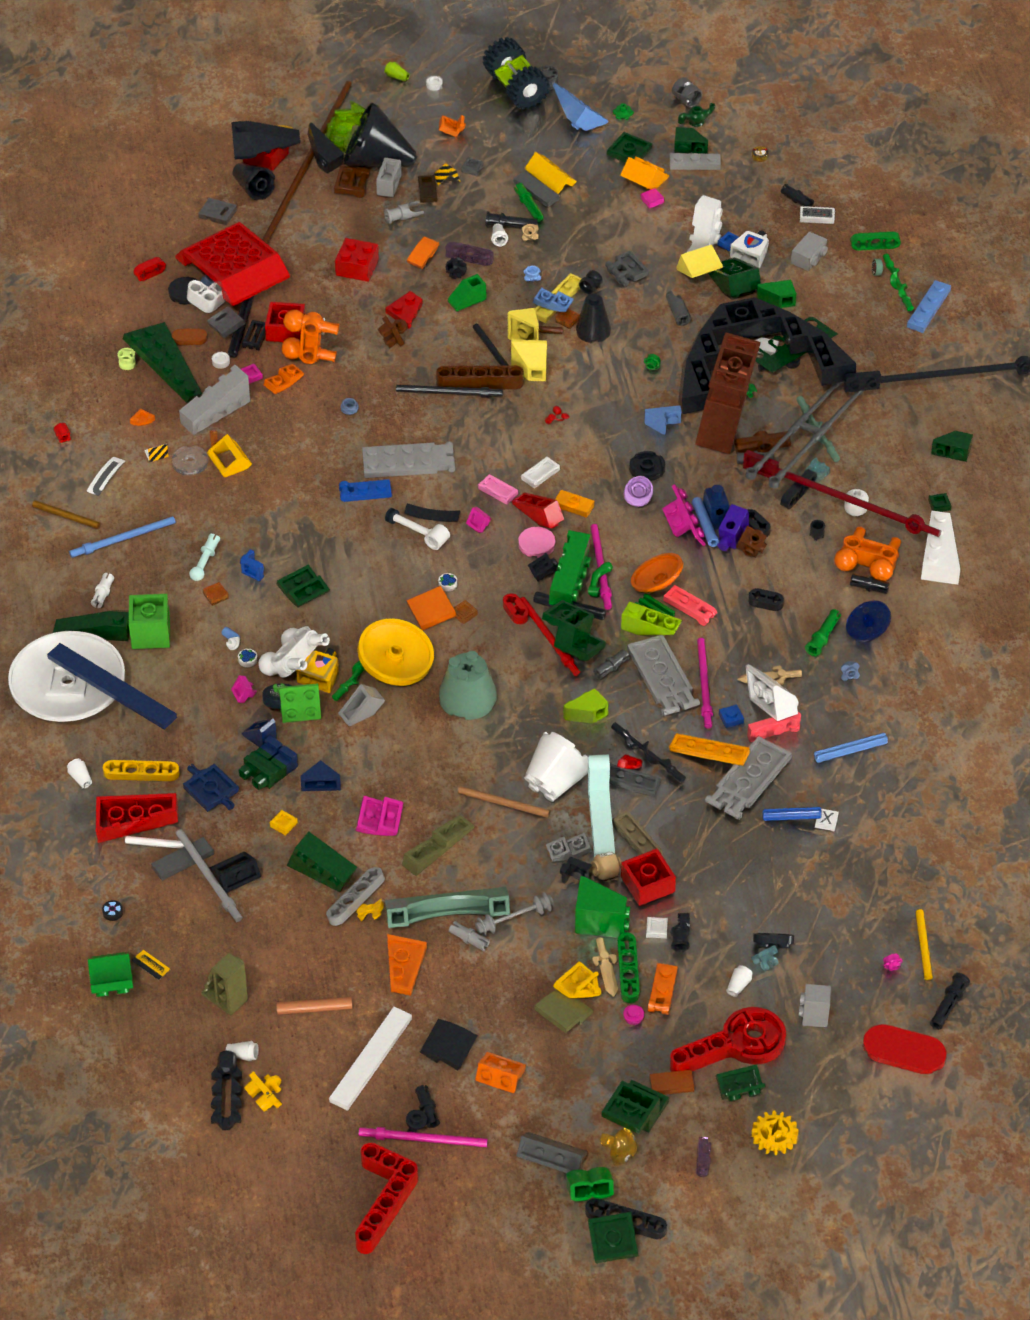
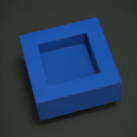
M728 231L718 240V246L730 252L731 244L739 237Z
M738 705L719 709V716L725 728L744 724V717Z

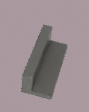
M527 1132L521 1136L516 1157L568 1173L573 1170H580L583 1158L587 1156L588 1151Z

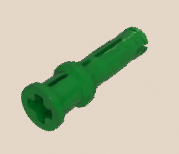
M832 609L820 629L812 634V640L805 646V650L809 655L817 657L821 654L822 647L828 643L829 634L841 618V613L838 610Z

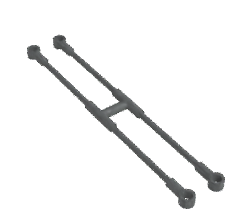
M843 382L834 383L788 429V432L760 462L746 469V478L749 480L756 479L757 472L763 467V464L799 428L814 433L805 447L783 470H780L775 476L769 477L768 486L770 488H778L786 472L828 431L831 424L864 391H856L822 427L819 428L805 423L809 419L810 414Z

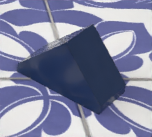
M273 718L255 722L242 732V735L256 746L261 747L269 735L277 739L276 722Z
M321 760L300 776L301 791L341 790L340 774Z

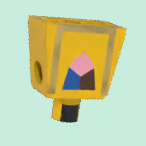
M328 648L325 653L313 651L305 659L307 661V668L305 670H296L297 683L303 685L318 683L319 690L331 693L339 672V662L335 650Z

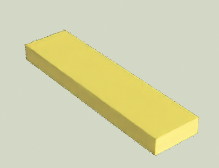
M570 273L551 293L556 295L559 291L572 297L580 289L579 282L582 278ZM541 306L535 308L537 320L547 323L558 312Z

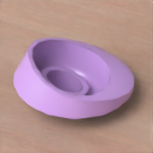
M644 476L632 478L625 486L624 498L628 504L635 507L646 505L653 495L651 481Z

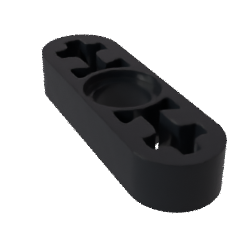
M807 469L801 477L815 482L817 473ZM794 482L782 496L780 505L791 509L810 488Z

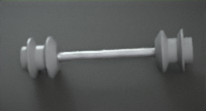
M543 892L541 898L537 895L534 896L532 906L496 920H493L488 914L485 915L484 920L478 917L475 928L478 934L486 937L487 931H490L492 934L495 933V924L533 909L541 915L544 913V909L552 911V906H554L553 899L550 895Z

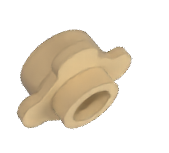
M533 224L523 226L522 239L524 241L528 239L537 240L539 238L537 234L538 226Z

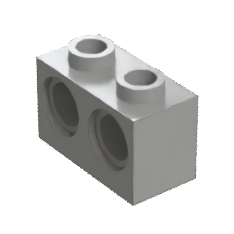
M384 158L376 179L377 195L394 197L402 176L401 160Z

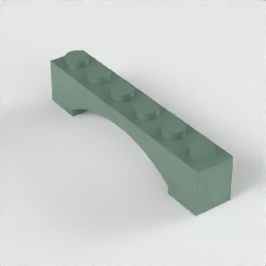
M506 887L385 900L388 928L409 926V924L416 921L445 915L488 914L491 917L510 915L509 894Z

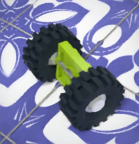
M505 37V39L499 38L498 42L495 40L493 42L494 45H489V50L484 52L486 56H483V65L494 79L501 81L507 89L508 97L518 108L523 110L526 108L528 110L531 106L536 107L537 103L541 104V100L547 97L545 94L549 93V80L537 67L533 68L528 63L525 51L513 38L509 39L508 37Z

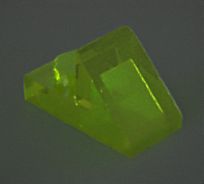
M350 101L351 109L335 110L336 127L359 125V120L366 108Z

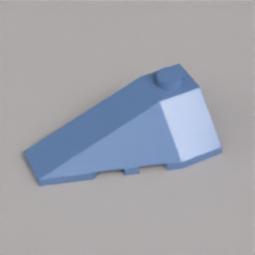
M556 83L553 84L565 115L572 122L571 125L578 130L582 128L588 131L608 123L607 119L592 110L572 93Z

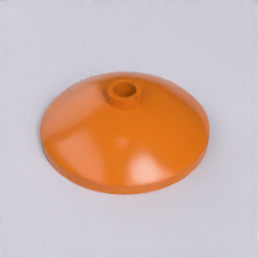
M665 553L645 561L633 573L631 577L632 587L636 591L643 593L656 592L667 588L681 574L683 569L682 558L675 553Z

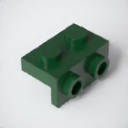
M757 1064L715 1075L722 1100L728 1099L729 1102L739 1100L741 1095L749 1094V1097L759 1095L761 1090L766 1087L765 1083H762Z

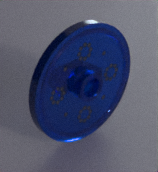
M881 601L864 602L850 613L846 622V630L850 637L856 641L867 642L881 636L891 622V611Z

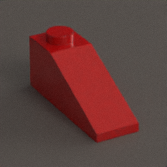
M524 492L511 501L515 507L540 526L554 528L558 526L559 522L564 520L559 503L555 499Z

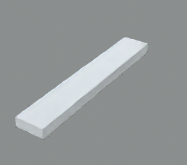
M393 1007L329 1097L330 1103L347 1111L412 1020L411 1014Z

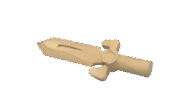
M780 665L773 667V671L763 672L780 685H784L786 678L802 677L801 669L785 671ZM747 674L742 675L737 680L748 683Z
M597 938L596 944L599 956L593 957L592 961L595 966L599 965V961L602 963L600 969L605 989L614 997L618 991L612 963L616 964V955L607 952L604 938Z

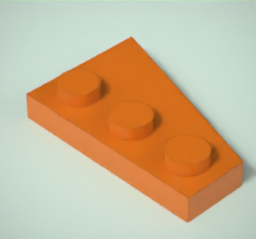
M387 934L391 992L411 996L427 949V942Z

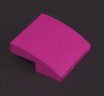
M363 796L355 831L382 836L397 835L404 802L384 797L383 801Z

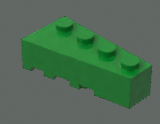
M568 530L567 543H564L563 554L559 559L558 568L551 584L549 605H555L561 600L570 604L577 602L578 590L581 591L583 579L587 575V568H590L592 557H589L590 534Z

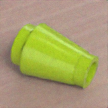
M390 61L384 70L388 77L404 82L410 76V73L396 62Z

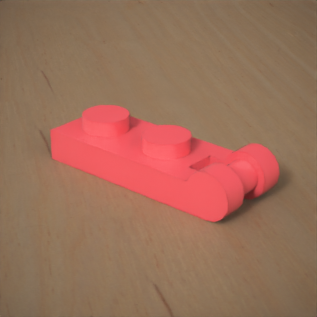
M676 585L663 597L664 602L696 619L702 626H705L709 619L717 614V610L713 606Z
M798 712L796 715L779 721L772 717L748 724L747 737L750 742H754L758 736L764 739L788 731L798 732L800 730L801 714Z

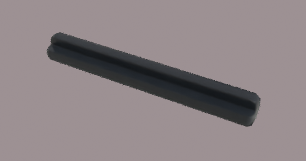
M535 592L533 599L535 603L550 607L554 606L549 605V594ZM573 602L572 604L594 614L596 619L604 620L605 609L579 602Z

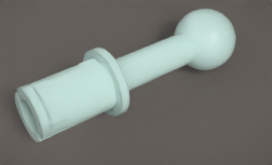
M209 534L205 545L201 547L203 554L197 566L193 567L189 572L192 580L199 581L203 579V569L209 556L215 555L214 550L220 541L219 536L216 535L213 540L215 534Z

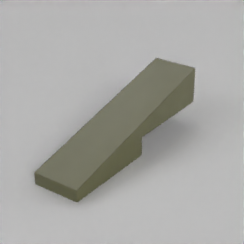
M461 815L455 817L432 832L431 838L404 853L402 866L417 876L474 829V825Z

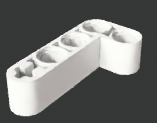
M193 280L188 284L187 300L205 313L215 311L226 301L223 299L221 287L216 282L209 287L197 280Z

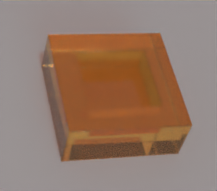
M567 309L566 312H561L556 316V323L571 329L578 322L580 314Z
M220 582L203 589V595L212 606L229 599L227 591Z
M466 600L453 607L456 612L455 618L462 624L478 615V610Z

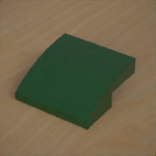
M309 564L277 580L278 587L297 607L330 591L321 576H317Z

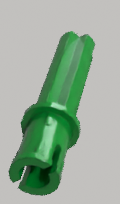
M523 183L516 184L514 190L520 197V202L525 204L534 219H538V223L543 221L544 215L532 199L531 192L526 190Z

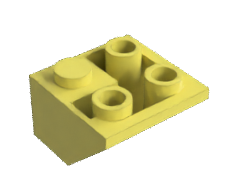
M511 339V365L522 367L524 378L528 381H546L547 341Z

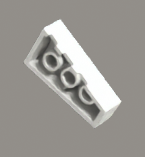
M931 511L929 526L937 528L942 532L940 537L928 533L921 579L958 585L960 564L950 513Z

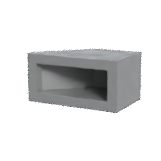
M360 684L338 714L348 726H352L373 716L385 702V699L376 688Z

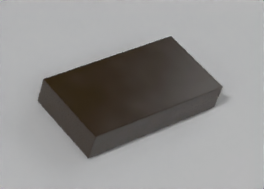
M435 175L418 176L420 203L437 202Z

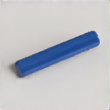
M821 807L763 810L764 821L820 819L822 817Z

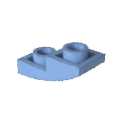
M541 288L535 296L533 303L549 310L566 312L574 299L559 291L555 295Z

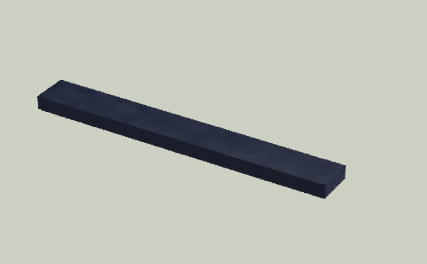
M61 643L47 654L49 660L164 730L177 718V713Z

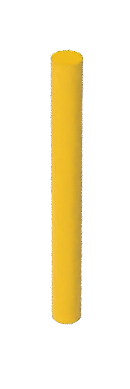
M918 909L915 913L924 979L931 980L933 976L924 911Z

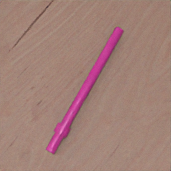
M592 524L590 527L597 568H599L604 563L598 525ZM604 574L599 578L601 585L600 596L603 599L604 608L609 610L612 608V593L608 587L607 576Z
M698 638L697 646L703 704L701 715L704 718V727L710 729L712 728L711 717L713 716V708L710 706L705 639Z
M377 1127L376 1129L359 1128V1136L375 1137L376 1140H385L386 1138L487 1147L488 1139L394 1131L386 1130L384 1127Z

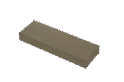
M629 811L612 819L613 826L638 855L654 849H658L662 854V849Z

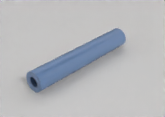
M695 497L692 500L693 508L708 545L715 547L718 545L719 539L702 499Z

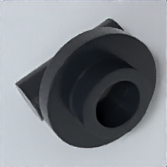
M412 1110L406 1115V1124L409 1127L407 1132H417V1130L426 1126L427 1116L424 1112Z

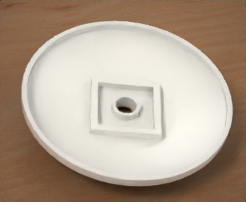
M80 631L56 632L40 637L24 647L11 664L8 680L10 692L14 700L29 714L49 721L67 722L84 719L102 711L115 700L48 659L47 654L59 643L122 681L125 680L123 659L117 649L97 635ZM66 680H71V681H72V682L69 683V684H65V683H64Z

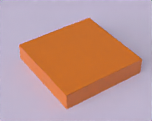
M441 586L406 600L422 631L456 616V612Z

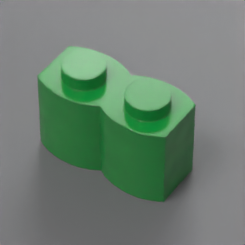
M596 1167L588 1171L573 1170L566 1173L567 1189L571 1200L585 1201L592 1197L603 1199L614 1195L613 1179L609 1168Z

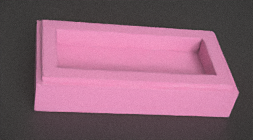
M490 474L478 484L479 490L506 505L518 495L516 488Z

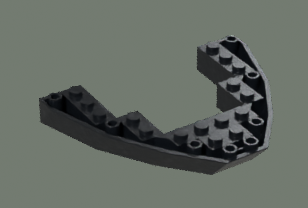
M755 297L723 303L715 309L697 333L683 362L678 403L681 406L682 414L704 410L710 389L711 375L709 371L714 370L720 351L718 345L722 344L725 332L748 339L781 332L790 355L808 352L822 386L844 382L845 374L856 373V362L824 331L787 310Z

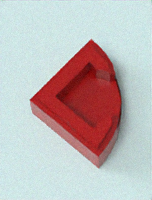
M625 754L618 760L617 766L626 769H638L642 766L643 760Z

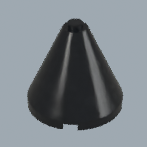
M371 102L360 118L357 130L354 131L344 156V164L349 167H381L384 158L401 160V167L414 165L417 159L416 151L381 108Z

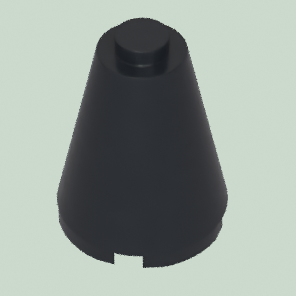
M238 163L233 168V177L253 200L266 199L273 192L275 175L268 168L245 163Z
M590 294L585 298L576 325L577 336L585 342L592 343V340L602 342L609 337L611 326L603 298L598 294Z

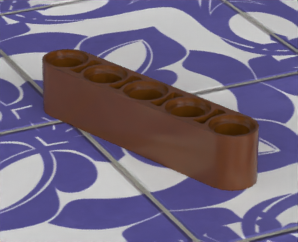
M516 365L440 366L436 370V384L442 387L520 389L524 384V371L522 367Z

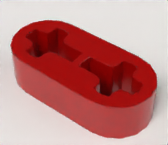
M155 257L137 265L133 273L139 281H145L161 274L165 270L166 264L160 257Z
M509 593L503 597V608L511 620L516 624H525L529 619V611L519 596Z

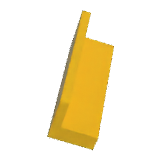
M537 152L533 154L525 167L529 173L557 194L561 192L565 184L573 187L577 182L547 157Z

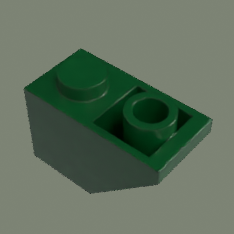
M676 127L674 153L708 154V139L693 128Z
M953 431L933 439L931 454L967 462L972 446L973 434Z

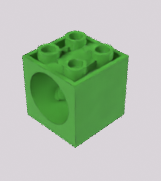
M168 594L129 595V631L132 649L170 647Z

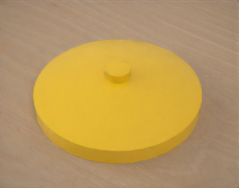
M382 619L370 624L363 631L358 642V657L364 669L377 680L390 685L404 686L422 680L430 671L434 660V649L428 636L414 624L400 619Z

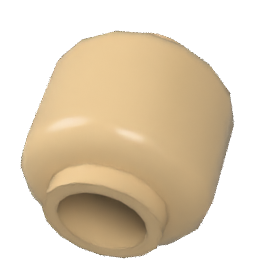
M613 852L597 854L591 862L592 873L600 880L615 878L619 875L622 861Z

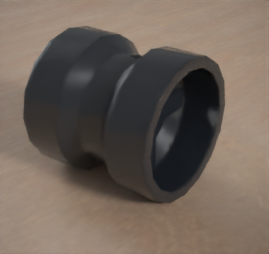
M595 270L589 271L586 277L580 280V289L586 294H592L596 287L602 284V276Z

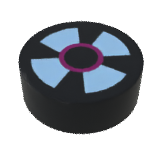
M115 900L106 902L102 907L104 918L109 921L121 918L123 915L122 904Z

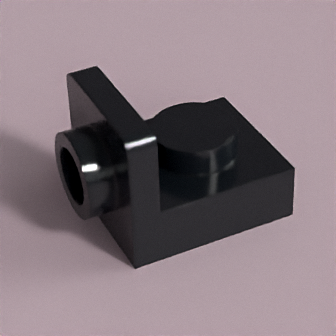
M545 553L528 564V567L534 578L539 581L548 574L555 573L558 568V562L554 557L550 558Z
M569 857L567 863H563L560 869L562 883L566 884L570 876L580 880V876L591 879L592 864Z

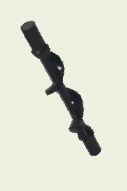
M618 723L612 724L611 729L624 738L630 748H640L644 751L645 758L649 763L660 764L666 768L668 774L672 775L679 782L685 781L686 776L679 772L675 766H672L670 759H660L648 749V740L641 744L630 735L628 730H625Z

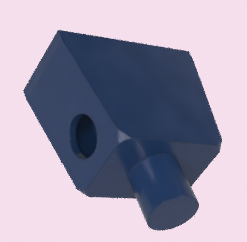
M714 485L712 488L704 490L703 503L714 530H718L729 510V502L724 488L721 485Z

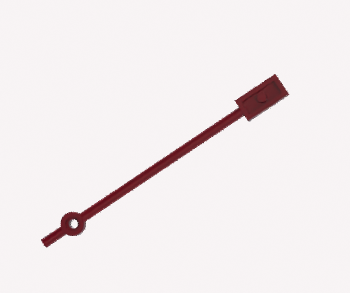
M747 450L744 453L743 468L753 467L764 456ZM769 458L757 474L769 478L775 476L783 469L779 468V461ZM788 471L784 477L903 523L912 534H919L923 531L936 537L941 535V530L926 525L923 518L919 515L912 514L909 517H905Z

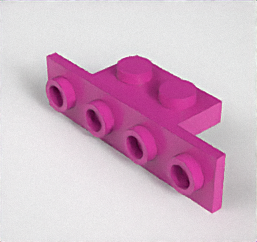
M675 484L672 485L677 499L662 509L673 534L679 537L691 529L694 537L705 546L704 532L697 525L699 524L698 518L695 514H692L694 509L690 502L686 500L688 498L683 488L679 489Z

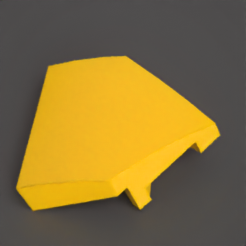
M580 961L553 985L555 989L568 998H585L601 995V988L598 986L597 979L598 972L595 971L593 973Z

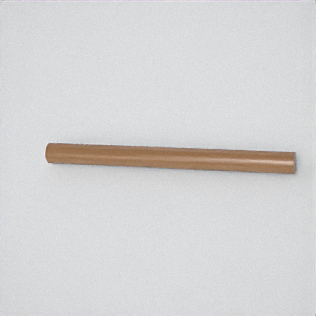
M462 786L458 789V794L546 818L550 815V810Z

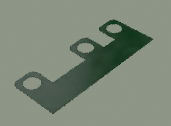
M814 317L805 319L806 322L809 320L816 321L818 324L816 327L824 331L830 338L838 335V333ZM776 336L770 339L768 344L777 349L778 352L769 355L759 348V351L764 356L756 358V362L773 373L807 353V351L790 355L785 341L783 346L774 345L773 341L776 339L784 341L783 337Z

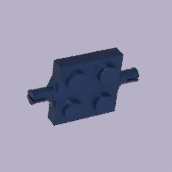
M194 764L188 766L187 770L193 776L183 783V789L207 812L219 804H223L228 810L234 808L235 804L229 798L238 793L239 788L215 764L203 770H198Z

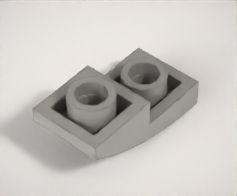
M585 833L569 840L562 837L546 844L553 862L565 861L569 857L577 858L593 852Z

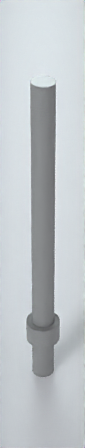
M179 829L176 835L221 899L223 908L231 914L236 922L241 921L243 917L237 910L234 900L228 897L183 829Z

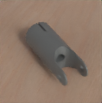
M669 291L666 294V298L676 323L680 326L687 325L691 321V316L684 300H682L680 295L675 296L672 291Z

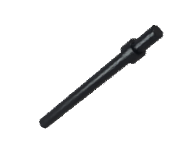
M396 384V392L481 395V397L486 398L489 396H503V389H489V387L463 388Z

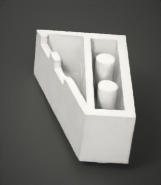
M702 195L695 205L692 221L695 229L694 234L690 235L689 240L692 241V245L687 252L711 244L714 248L718 244V240L721 238L720 229L722 227L720 218L723 213L720 200Z

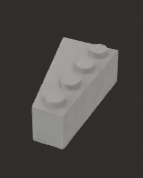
M236 365L230 368L231 372L226 376L224 374L218 378L219 382L213 387L209 385L201 397L196 396L179 410L180 423L193 435L250 402L248 375Z

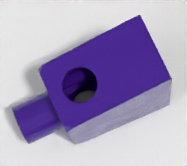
M731 504L719 527V543L717 547L720 550L727 551L729 547L737 549L736 546L746 527L749 526V512L747 509Z

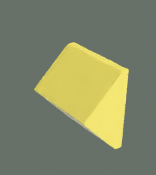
M712 244L681 254L677 264V270L691 278L723 268Z
M535 308L508 312V339L539 340V324Z

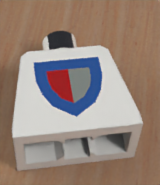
M746 231L731 244L730 258L735 257L760 268L768 252L769 239L764 231H759L757 234Z

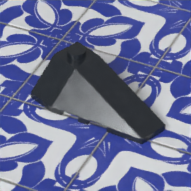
M252 121L231 122L235 160L254 158L262 152L267 154L271 153L272 149L278 147L284 149L301 143L300 132L297 129Z

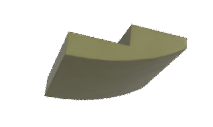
M558 990L553 991L535 1005L536 1012L565 1033L576 1024L581 1025L594 1013V1010L579 999L568 998Z

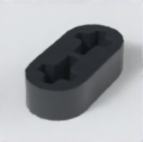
M748 509L749 527L761 530L768 537L771 529L770 523L756 510Z
M755 588L749 592L748 602L751 606L779 611L783 608L784 597L777 592Z

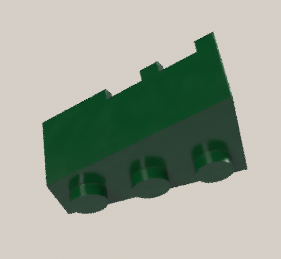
M308 832L298 843L287 864L288 867L338 892L343 889L357 869V866L311 832Z

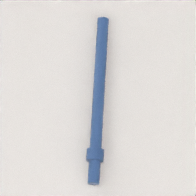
M172 516L94 543L88 542L82 544V547L70 550L69 554L71 558L84 553L87 555L93 553V550L175 524V519Z

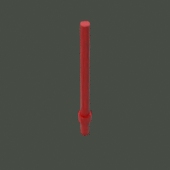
M521 597L520 599L529 611V616L560 656L563 665L569 668L574 676L579 675L580 670L574 664L572 656L554 647V635L525 597Z

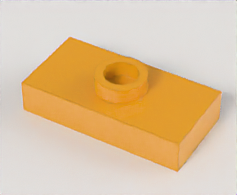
M560 490L555 498L559 503L560 509L586 518L595 506L594 500L564 490Z

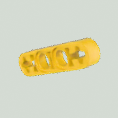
M108 760L103 764L104 777L110 780L175 781L180 776L178 764L171 761ZM129 768L137 769L133 773L126 772ZM150 768L156 769V771L151 774L146 772V770Z

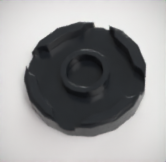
M180 277L172 281L168 287L170 299L182 305L192 304L187 300L188 284L197 279L193 277Z
M652 451L638 452L635 454V457L630 459L629 470L634 477L644 476L650 481L657 480L665 472V460L661 455L659 457Z

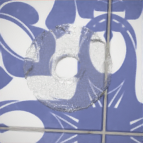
M183 446L173 453V468L182 475L191 476L199 474L208 465L207 452L198 446Z

